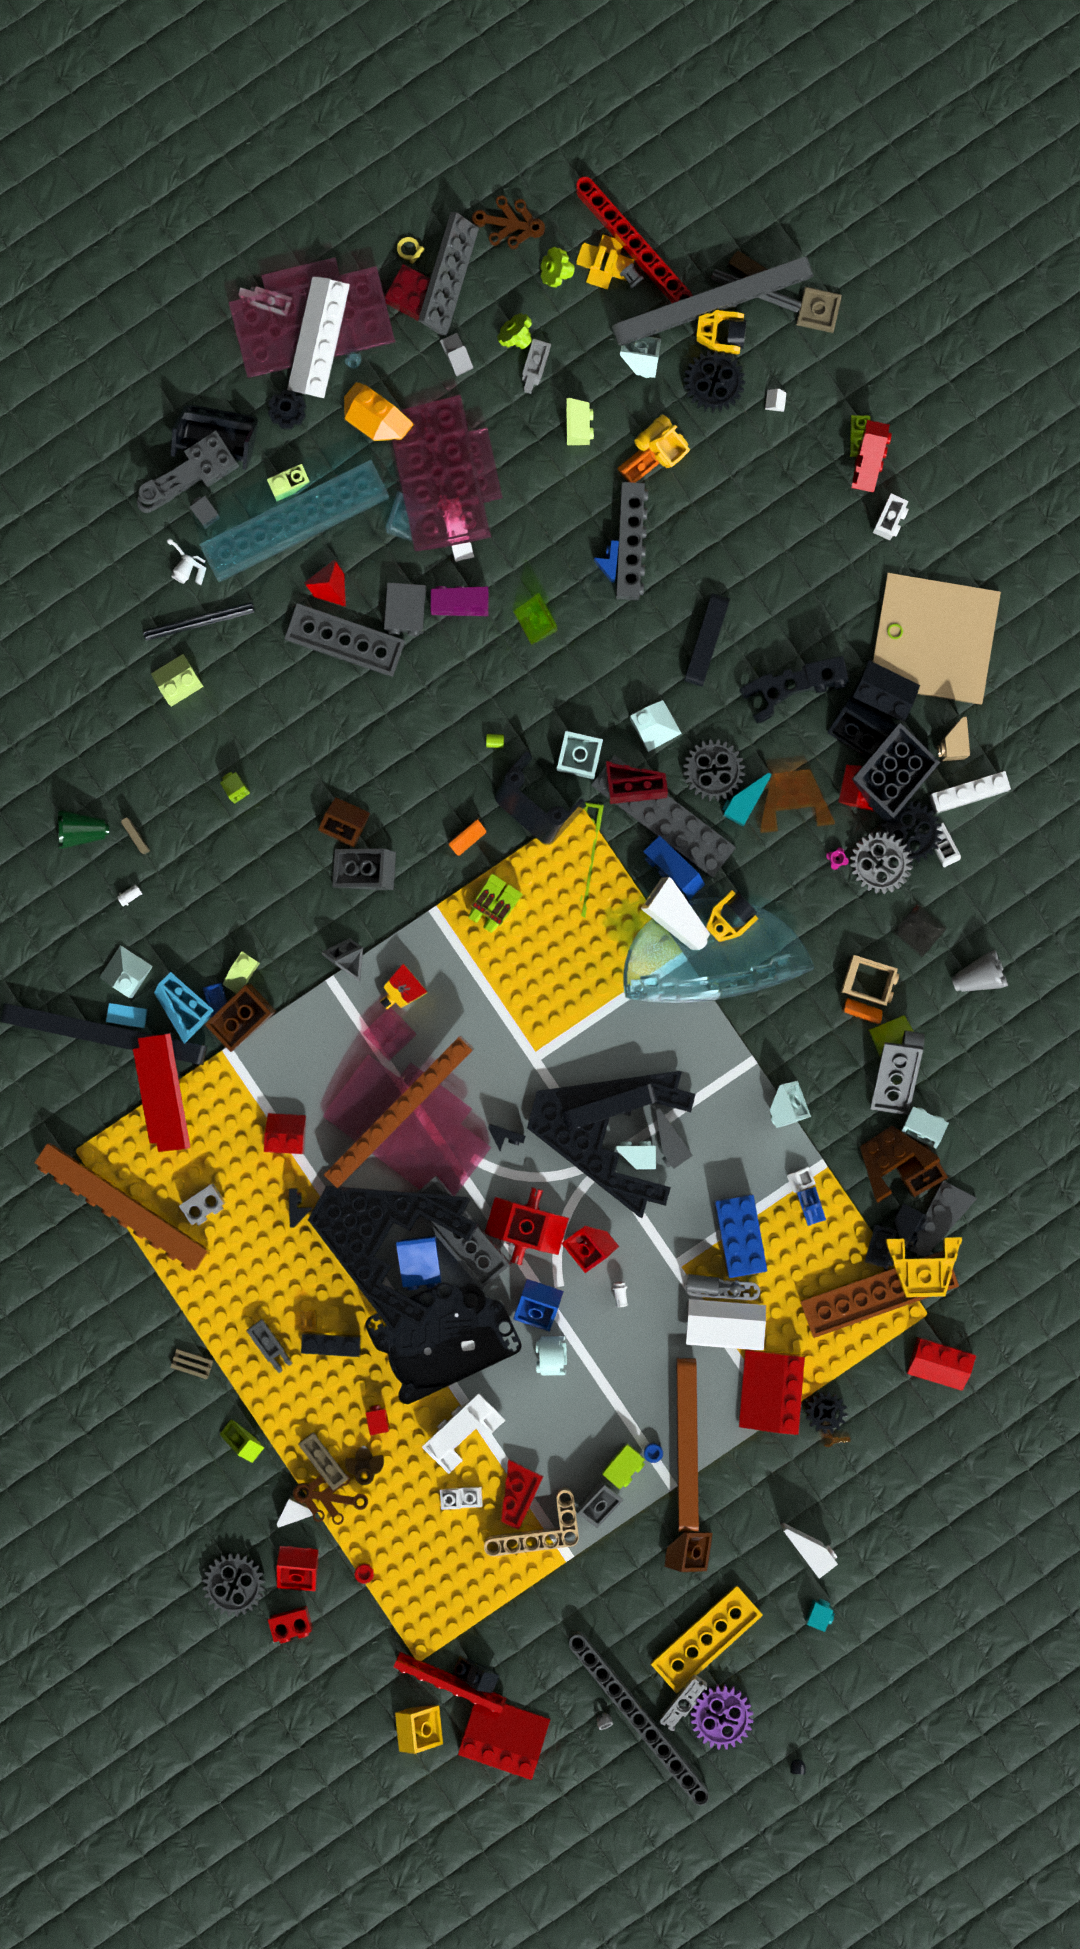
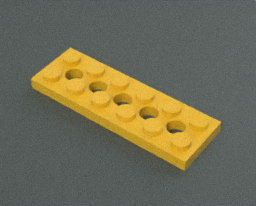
M736 1585L650 1664L677 1694L693 1675H698L760 1619L763 1614ZM733 1608L740 1609L741 1614L738 1618L730 1616V1611ZM724 1621L727 1624L726 1629L718 1631L715 1627L716 1623ZM704 1634L712 1636V1641L709 1644L702 1643L701 1638ZM690 1647H695L698 1650L695 1657L687 1655V1650ZM676 1660L682 1661L683 1668L675 1670L672 1667L673 1662Z

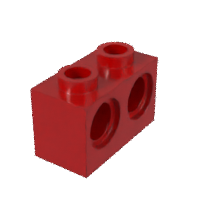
M307 1606L275 1614L268 1618L273 1641H279L280 1644L289 1642L290 1638L298 1636V1638L307 1637L313 1629ZM302 1619L305 1622V1626L300 1628L295 1624V1621ZM277 1625H285L287 1631L280 1633L277 1630Z

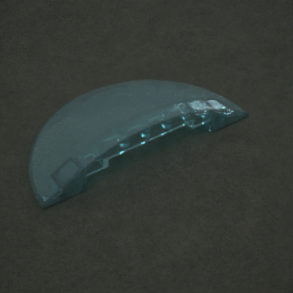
M698 898L688 900L687 902L703 925L706 926L712 908L722 898ZM727 903L723 905L721 916L731 927H740L745 924ZM750 904L757 913L755 915L759 918L741 936L719 942L710 933L707 938V944L700 950H691L652 918L639 931L629 948L624 965L623 987L625 997L634 1000L657 1003L702 1002L739 996L772 987L813 970L814 966L804 944L789 926L772 913ZM718 925L716 927L717 931H721L723 929L722 925Z

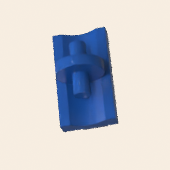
M816 1187L797 1192L807 1226L825 1221L826 1217Z

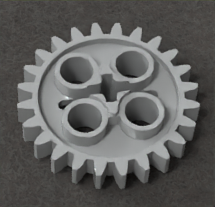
M878 831L876 832V837L873 833H870L869 839L864 836L862 838L863 843L860 841L856 843L859 848L852 850L856 855L850 857V859L855 860L850 866L856 867L852 874L859 875L856 881L862 879V887L867 884L868 891L875 888V893H878L881 889L883 894H885L887 889L893 892L894 886L899 889L901 887L900 882L903 884L907 882L905 877L911 875L907 870L913 868L908 863L913 858L907 857L911 851H905L907 844H900L902 838L896 841L895 834L888 837V832L886 831L882 836L881 832ZM877 845H881L883 847V854L877 851ZM892 857H895V858L898 859V862H899V865H898V866H895V865L892 864V862H891V858H892ZM865 859L872 862V868H868L865 865ZM881 859L884 860L882 866L879 864ZM880 872H884L887 875L886 880L880 878Z

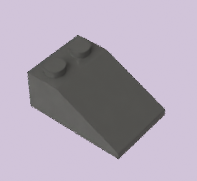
M335 849L332 887L394 890L396 852L388 849Z

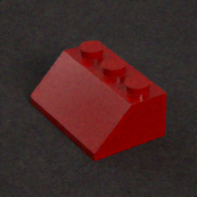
M917 1337L907 1374L963 1391L972 1373L976 1355Z

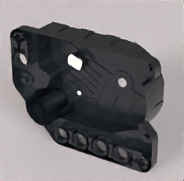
M443 1282L410 1297L413 1301L432 1311L423 1328L405 1319L397 1335L392 1333L387 1325L384 1326L383 1322L378 1324V1329L375 1330L374 1327L370 1328L369 1325L371 1324V1319H374V1321L381 1320L378 1313L370 1316L365 1324L375 1348L388 1353L391 1369L396 1378L402 1383L398 1397L403 1404H411L520 1352L522 1347L521 1340L504 1304L486 1297L485 1291L477 1284L472 1283L459 1287ZM442 1286L450 1288L451 1292L446 1297L441 1296L439 1293V1289ZM424 1294L432 1296L433 1302L430 1305L423 1304L422 1296ZM466 1294H475L478 1297V1303L475 1306L466 1305L464 1302ZM501 1323H509L511 1328L508 1333H502L499 1330ZM514 1333L515 1336H511L514 1343L518 1342L516 1350L509 1349L510 1342L508 1338L504 1341L503 1337Z

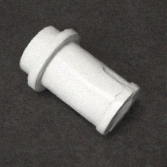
M134 884V886L122 894L119 893L117 899L122 906H128L129 902L142 895L137 885Z
M625 1282L614 1283V1287H612V1290L615 1291L616 1307L628 1306L626 1289L628 1287L625 1285Z

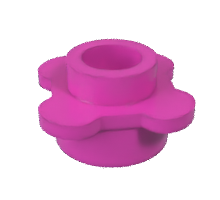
M837 848L836 851L828 852L826 858L831 862V868L837 870L841 865H847L849 862L843 848Z

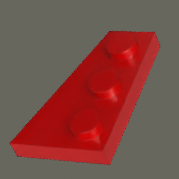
M509 1459L501 1522L519 1530L544 1476Z

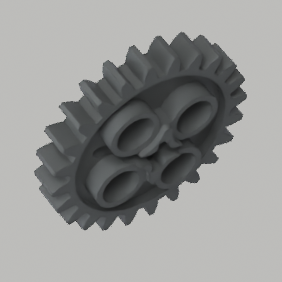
M710 739L708 745L702 741V748L695 745L696 752L689 751L692 758H685L689 763L683 765V768L688 769L687 772L683 773V776L689 777L685 783H691L692 785L689 787V790L695 788L694 795L696 796L698 793H701V799L708 796V801L710 802L712 797H715V800L718 802L719 796H722L726 800V793L733 796L732 789L739 790L736 783H743L739 779V777L745 776V773L740 772V770L745 768V765H739L743 758H737L736 756L739 754V751L733 753L734 746L732 745L730 748H727L726 741L723 745H720L719 739L716 744H713ZM724 755L727 758V763L724 765L719 764L717 757ZM706 758L709 762L708 766L701 767L698 764V759ZM712 766H715V769L731 768L729 771H717L716 775H713V772L697 773L700 770H711ZM720 775H728L730 778L729 783L723 784L719 779ZM707 776L710 778L711 784L704 786L701 784L700 779Z
M230 1552L228 1558L222 1554V1561L216 1558L214 1560L216 1566L210 1563L209 1568L212 1571L206 1570L204 1573L208 1576V1578L202 1580V1582L207 1583V1585L203 1586L202 1590L208 1591L204 1598L210 1597L208 1605L214 1603V1611L221 1608V1615L225 1610L228 1617H230L232 1612L238 1617L239 1611H242L245 1615L247 1613L246 1608L252 1611L254 1609L252 1603L258 1605L259 1601L257 1598L263 1597V1594L259 1591H264L266 1588L261 1586L266 1581V1579L260 1578L264 1572L257 1571L260 1564L254 1566V1558L247 1561V1554L243 1559L240 1557V1552H238L236 1557ZM224 1568H232L234 1575L227 1576ZM238 1569H242V1572L236 1583L237 1586L234 1588L230 1600H226L228 1592L230 1591V1588L232 1586L231 1583L235 1579ZM249 1575L252 1582L249 1584L244 1583L242 1576ZM223 1585L226 1588V1593H218L216 1587ZM241 1593L244 1596V1600L241 1602L235 1600L234 1594Z

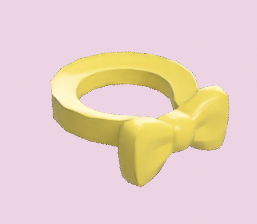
M412 237L401 239L397 245L399 256L404 260H410L411 264H414L416 259L425 250ZM405 242L414 243L417 251L414 256L402 253L401 246Z

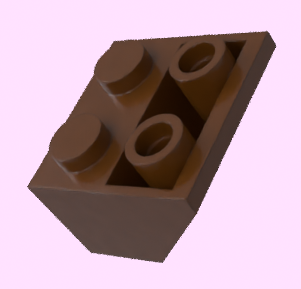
M335 797L318 831L355 848L370 813Z
M927 1144L922 1145L928 1150H930ZM915 1156L896 1168L913 1197L948 1178L939 1162L925 1170Z

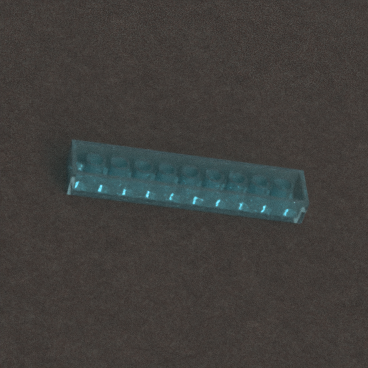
M369 460L199 545L218 582H221L388 500L389 495L372 460Z

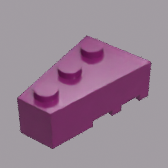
M436 586L435 589H431V615L488 616V587L458 586L447 588L445 586Z

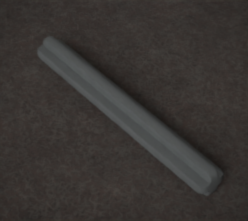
M717 269L713 271L711 277L712 280L724 285L741 279ZM771 292L758 297L794 312H798L801 307L800 301L777 292Z

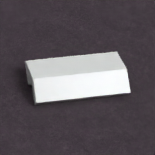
M689 1299L686 1344L763 1350L766 1305Z

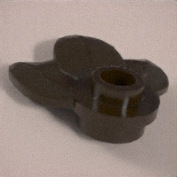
M363 1445L357 1451L355 1458H346V1469L350 1474L355 1475V1479L359 1484L368 1485L373 1481L374 1475L382 1470L384 1457L383 1455L373 1457L371 1451ZM366 1471L368 1473V1477L363 1478L361 1476V1473Z

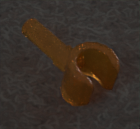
M829 1434L824 1436V1438L832 1440L831 1444H824L825 1447H831L834 1443L850 1442V1437L834 1438Z

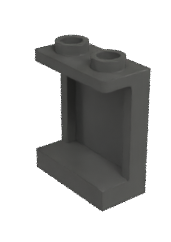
M387 583L384 629L388 631V634L400 635V632L414 637L423 634L426 585Z

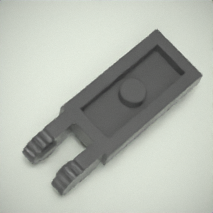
M263 1319L246 1330L267 1361L271 1362L278 1373L283 1371L282 1366L275 1359L279 1354L288 1366L293 1364L284 1351L285 1349Z

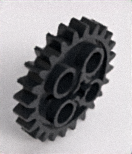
M715 350L714 355L707 351L706 357L700 353V360L694 357L693 362L695 365L689 363L688 368L690 370L685 371V375L688 377L684 378L683 382L688 384L684 386V390H690L687 393V397L693 396L691 403L693 404L697 401V408L703 405L704 412L707 411L708 407L711 408L712 413H714L715 408H718L721 413L723 406L729 410V403L735 406V399L740 400L741 396L739 393L744 392V388L740 387L746 383V381L740 380L745 377V373H739L742 370V366L736 367L738 360L732 362V355L726 358L725 351L722 352L721 356L718 355L717 350ZM706 366L712 367L713 372L706 373L703 370V368ZM720 366L721 369L711 397H708L716 369ZM728 372L731 374V378L724 379L721 374ZM704 384L708 389L700 391L697 386ZM723 390L726 395L719 397L716 395V391Z
M910 802L909 807L904 805L893 819L885 820L887 824H881V827L885 829V831H881V835L883 836L887 831L888 837H891L896 832H901L904 837L900 844L903 845L908 838L907 831H912L917 819L920 818L921 821L914 830L916 835H912L909 838L905 851H911L907 857L913 858V860L916 859L920 863L921 857L927 861L928 853L932 856L934 855L933 848L939 849L936 842H942V840L937 836L942 835L943 832L937 829L942 827V824L935 823L939 820V817H932L934 811L932 810L928 813L927 805L921 809L920 803L914 807L913 803ZM905 816L913 817V822L909 825L904 824L902 820ZM922 825L930 827V831L927 834L919 832ZM912 842L920 843V848L916 851L909 848Z

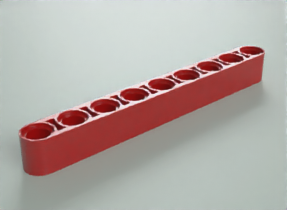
M581 177L576 184L577 196L622 245L670 302L675 303L682 298L692 297L693 295L598 186L589 177ZM583 185H587L590 189L588 191H582L580 187ZM599 199L602 201V204L594 205L593 200ZM611 213L615 217L609 220L605 218V215ZM623 227L627 232L621 234L617 230ZM637 242L640 246L633 248L630 246V243ZM644 256H650L652 260L650 262H645L642 258ZM656 270H662L665 274L663 276H657L654 272ZM669 284L676 285L677 289L672 291L669 290L667 286Z

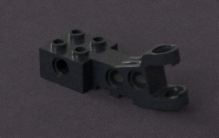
M840 656L806 664L802 667V671L792 673L790 669L783 671L784 675L781 676L764 675L742 687L739 692L743 699L760 691L763 692L769 705L767 709L752 715L756 724H759L773 717L775 705L788 697L811 690L816 691V693L826 692L829 687H835V689L844 688L849 683L844 657ZM827 672L833 674L830 679H824L823 675ZM788 680H794L795 687L787 689L785 683ZM771 689L778 690L776 698L768 696V692Z

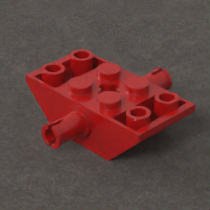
M531 1187L529 1199L525 1205L495 1197L485 1229V1233L489 1236L514 1243L515 1247L510 1262L515 1263L517 1256H519L518 1265H522L525 1251L528 1248L559 1255L569 1220L568 1217L540 1210L538 1206L543 1190L538 1189L535 1197L536 1188ZM529 1221L532 1229L524 1231V1227L521 1224Z

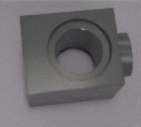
M205 496L202 498L198 497L191 503L190 509L205 529L220 519L219 514Z

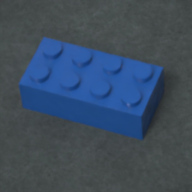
M748 1194L715 1200L728 1277L734 1278L767 1272L754 1195Z

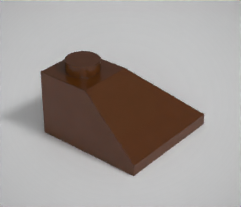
M684 1532L667 1547L664 1567L680 1572L707 1571L713 1533Z

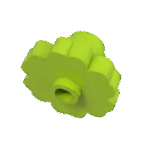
M553 247L548 250L547 256L543 257L541 263V279L543 284L556 288L562 284V279L565 280L573 276L574 265L569 261L567 252L561 250V248Z
M519 313L514 315L511 320L505 322L497 336L498 342L507 348L514 345L521 349L526 348L532 341L528 329L532 325L529 316Z

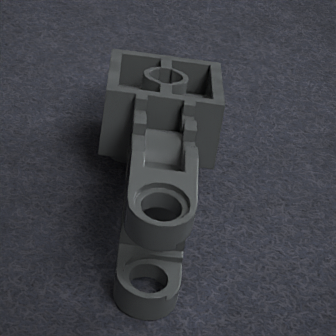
M214 431L184 451L189 460L156 480L151 479L140 487L137 507L141 512L149 513L174 499L181 492L188 490L198 481L203 480L206 486L209 487L240 467L217 431ZM141 502L144 503V504H152V505L149 506V507H145V506H143V505L141 504Z

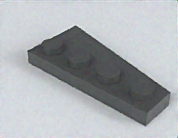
M942 1181L925 1212L927 1224L923 1230L919 1231L917 1235L918 1241L910 1250L922 1257L927 1256L977 1198Z

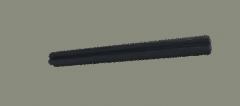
M249 602L146 629L143 631L145 640L148 641L251 614L255 610L253 603Z

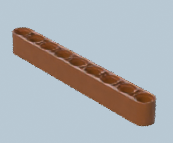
M677 1358L679 1532H691L699 1530L696 1358Z

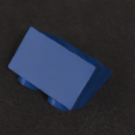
M527 1279L513 1320L550 1332L564 1291Z

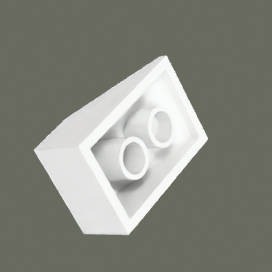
M785 1523L781 1524L785 1534L818 1578H821L838 1565L835 1561L837 1556L829 1544L825 1547L821 1541Z

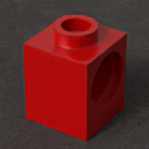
M381 1404L370 1406V1410L366 1411L370 1436L389 1432L390 1426L386 1407H381Z

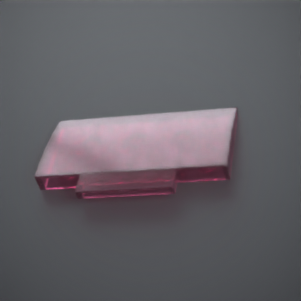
M334 257L261 275L265 294L229 302L248 378L292 368L312 277L329 278L334 281L350 284L334 357L395 343L377 266L340 275L336 258ZM283 294L292 297V300H284L275 296ZM273 297L275 299V304L270 305L272 304V301H269L268 298ZM256 301L257 303L267 305L269 311L252 306L249 303ZM287 303H291L289 311L286 313L284 311ZM270 307L282 310L286 316L271 312Z
M460 395L400 410L414 424L403 439H392L414 550L436 549L492 537L485 503L502 499L503 496L488 428L469 432L464 405Z
M367 1055L323 1117L357 1141L424 1072L410 1062L401 1076L398 1077L372 1056ZM439 1085L372 1154L418 1189H421L437 1176L455 1196L492 1147L461 1124L472 1108L442 1085Z

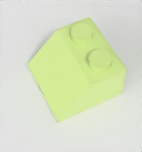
M567 398V445H590V439H594L593 428H590V420H593V409H589V402Z
M184 654L151 673L159 690L170 706L175 705L204 687Z

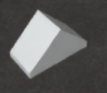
M291 1496L279 1518L277 1526L281 1527L313 1516L305 1503H299Z

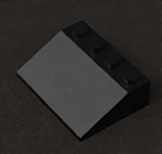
M898 723L852 780L870 807L883 820L893 819L938 766L940 761L901 723Z

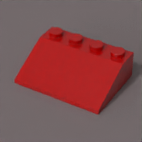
M745 1350L739 1416L740 1428L782 1434H799L805 1363L804 1355Z
M506 1703L501 1713L492 1712L487 1707L474 1704L458 1749V1755L532 1780L550 1719Z

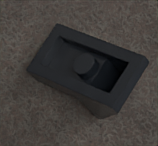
M492 1124L488 1126L499 1151L502 1149L505 1138H508V1142L519 1146V1143H524L525 1135Z
M298 1188L289 1189L290 1228L296 1227L314 1208L299 1207V1204H302V1192H299Z

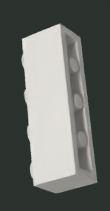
M1003 771L933 793L929 796L934 814L1005 793L1011 790L1006 772Z

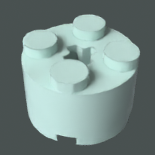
M541 1336L540 1340L536 1341V1353H539L540 1358L536 1363L537 1373H541L542 1376L566 1375L563 1365H567L566 1343H562L565 1340V1336Z

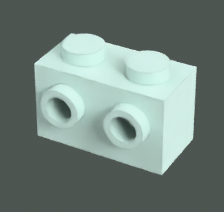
M913 1107L901 1132L936 1149L941 1142L948 1122L940 1116L928 1114L922 1108Z

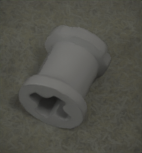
M633 263L620 273V276H624L628 281L631 289L644 279L635 270Z

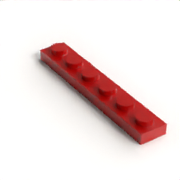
M402 1652L399 1653L394 1664V1668L402 1673L413 1675L420 1681H427L439 1689L450 1691L455 1696L464 1697L474 1704L487 1707L492 1712L501 1713L505 1705L506 1697L494 1692L477 1691L455 1675Z

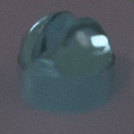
M355 352L349 353L345 359L346 365L352 369H357L362 360L360 354H355Z

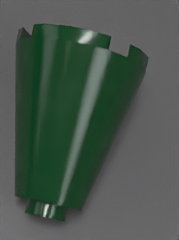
M63 810L58 811V849L103 840L105 835H109V824H105L103 819Z

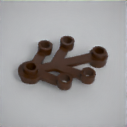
M499 196L496 199V205L502 209L508 219L487 215L483 210H477L472 215L473 224L477 227H483L486 223L506 227L498 233L490 234L489 242L493 246L498 245L502 239L517 229L525 231L517 237H509L508 246L511 249L518 248L519 244L529 237L539 238L545 232L543 221L532 217L526 208V202L522 199H518L515 202V210L521 212L526 222L517 219L508 206L505 196ZM504 200L505 204L500 205L498 202ZM522 203L524 207L518 208L517 205ZM482 215L483 219L478 220L476 216ZM534 225L539 226V229L533 230L532 227ZM496 236L498 241L493 242L491 238ZM515 240L517 244L511 245L510 241Z
M321 1474L311 1483L298 1484L293 1490L294 1499L299 1503L307 1505L316 1522L323 1521L325 1514L322 1510H318L312 1499L322 1502L332 1516V1521L335 1525L342 1524L344 1516L338 1513L331 1502L353 1505L357 1510H363L368 1505V1498L364 1494H357L355 1497L332 1494L342 1486H347L350 1483V1477L347 1474L348 1482L343 1483L334 1491L330 1486L322 1492L313 1491L322 1483H327L321 1478ZM301 1490H305L307 1492L305 1497H301L299 1495V1492ZM358 1499L364 1500V1504L362 1506L357 1505ZM317 1512L323 1515L319 1520L315 1518ZM340 1515L342 1518L341 1522H335L334 1517Z

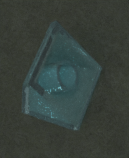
M397 492L385 527L386 532L415 542L427 506L401 492Z

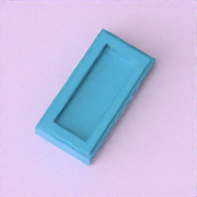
M109 1003L106 1022L145 1028L148 1009Z

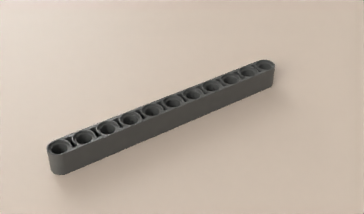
M802 257L613 325L612 329L618 345H625L698 319L699 316L707 313L710 314L715 310L721 311L808 280L814 275L808 258Z
M580 1631L571 1633L569 1636V1647L690 1799L699 1806L706 1804L709 1799V1793L705 1784L587 1637ZM574 1638H581L583 1643L580 1646H575L572 1640ZM587 1653H593L595 1658L592 1661H587L584 1656ZM604 1668L607 1670V1674L599 1676L596 1673L597 1670ZM616 1683L619 1685V1689L614 1692L609 1690V1686ZM623 1699H630L632 1703L630 1706L625 1707L621 1704V1701ZM636 1714L644 1716L640 1722H636L633 1717ZM653 1729L656 1731V1734L653 1737H648L646 1731ZM660 1745L668 1746V1750L665 1752L658 1750ZM673 1760L680 1761V1765L675 1768L670 1766V1763ZM686 1775L693 1777L689 1783L684 1782L682 1779ZM699 1790L705 1792V1795L701 1798L695 1796V1793Z

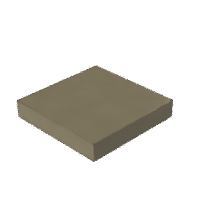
M805 287L796 325L833 333L842 295Z

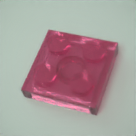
M391 1007L363 1032L368 1040L389 1061L417 1035Z

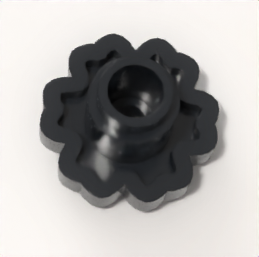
M283 390L280 395H273L269 401L271 409L268 411V415L272 423L279 424L281 429L292 430L294 425H301L306 418L304 411L307 406L302 396H296L292 390Z

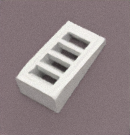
M942 823V827L937 830L943 831V834L938 836V838L941 840L946 838L947 841L939 845L936 842L939 849L934 850L942 866L946 867L959 861L961 855L944 823ZM950 846L949 849L941 852L940 849ZM950 853H953V855H951V856H949V857H947V858L944 857V856H946V855H948V854H950Z

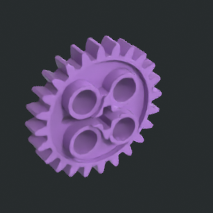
M717 1684L714 1691L711 1687H708L709 1693L702 1691L703 1698L697 1697L696 1700L699 1703L693 1707L696 1711H690V1714L695 1717L690 1719L692 1724H696L693 1727V1731H699L697 1738L703 1736V1744L709 1741L711 1748L714 1743L717 1745L718 1750L721 1744H724L725 1749H728L729 1743L735 1747L736 1740L742 1743L741 1736L748 1737L745 1730H752L748 1723H753V1719L748 1716L753 1715V1711L747 1710L751 1707V1704L745 1703L747 1700L746 1696L740 1698V1690L734 1693L733 1686L730 1690H727L726 1684H724L723 1689H720ZM719 1700L722 1704L719 1708H713L711 1706L712 1702ZM736 1707L740 1711L737 1715H731L729 1713L730 1709ZM706 1710H710L715 1714L707 1713ZM724 1713L727 1719L722 1718L719 1720L717 1715L721 1716ZM711 1718L714 1720V1724L706 1726L704 1724L705 1720ZM729 1720L737 1721L738 1724H734ZM725 1726L732 1727V1731L728 1734L723 1733L722 1729Z

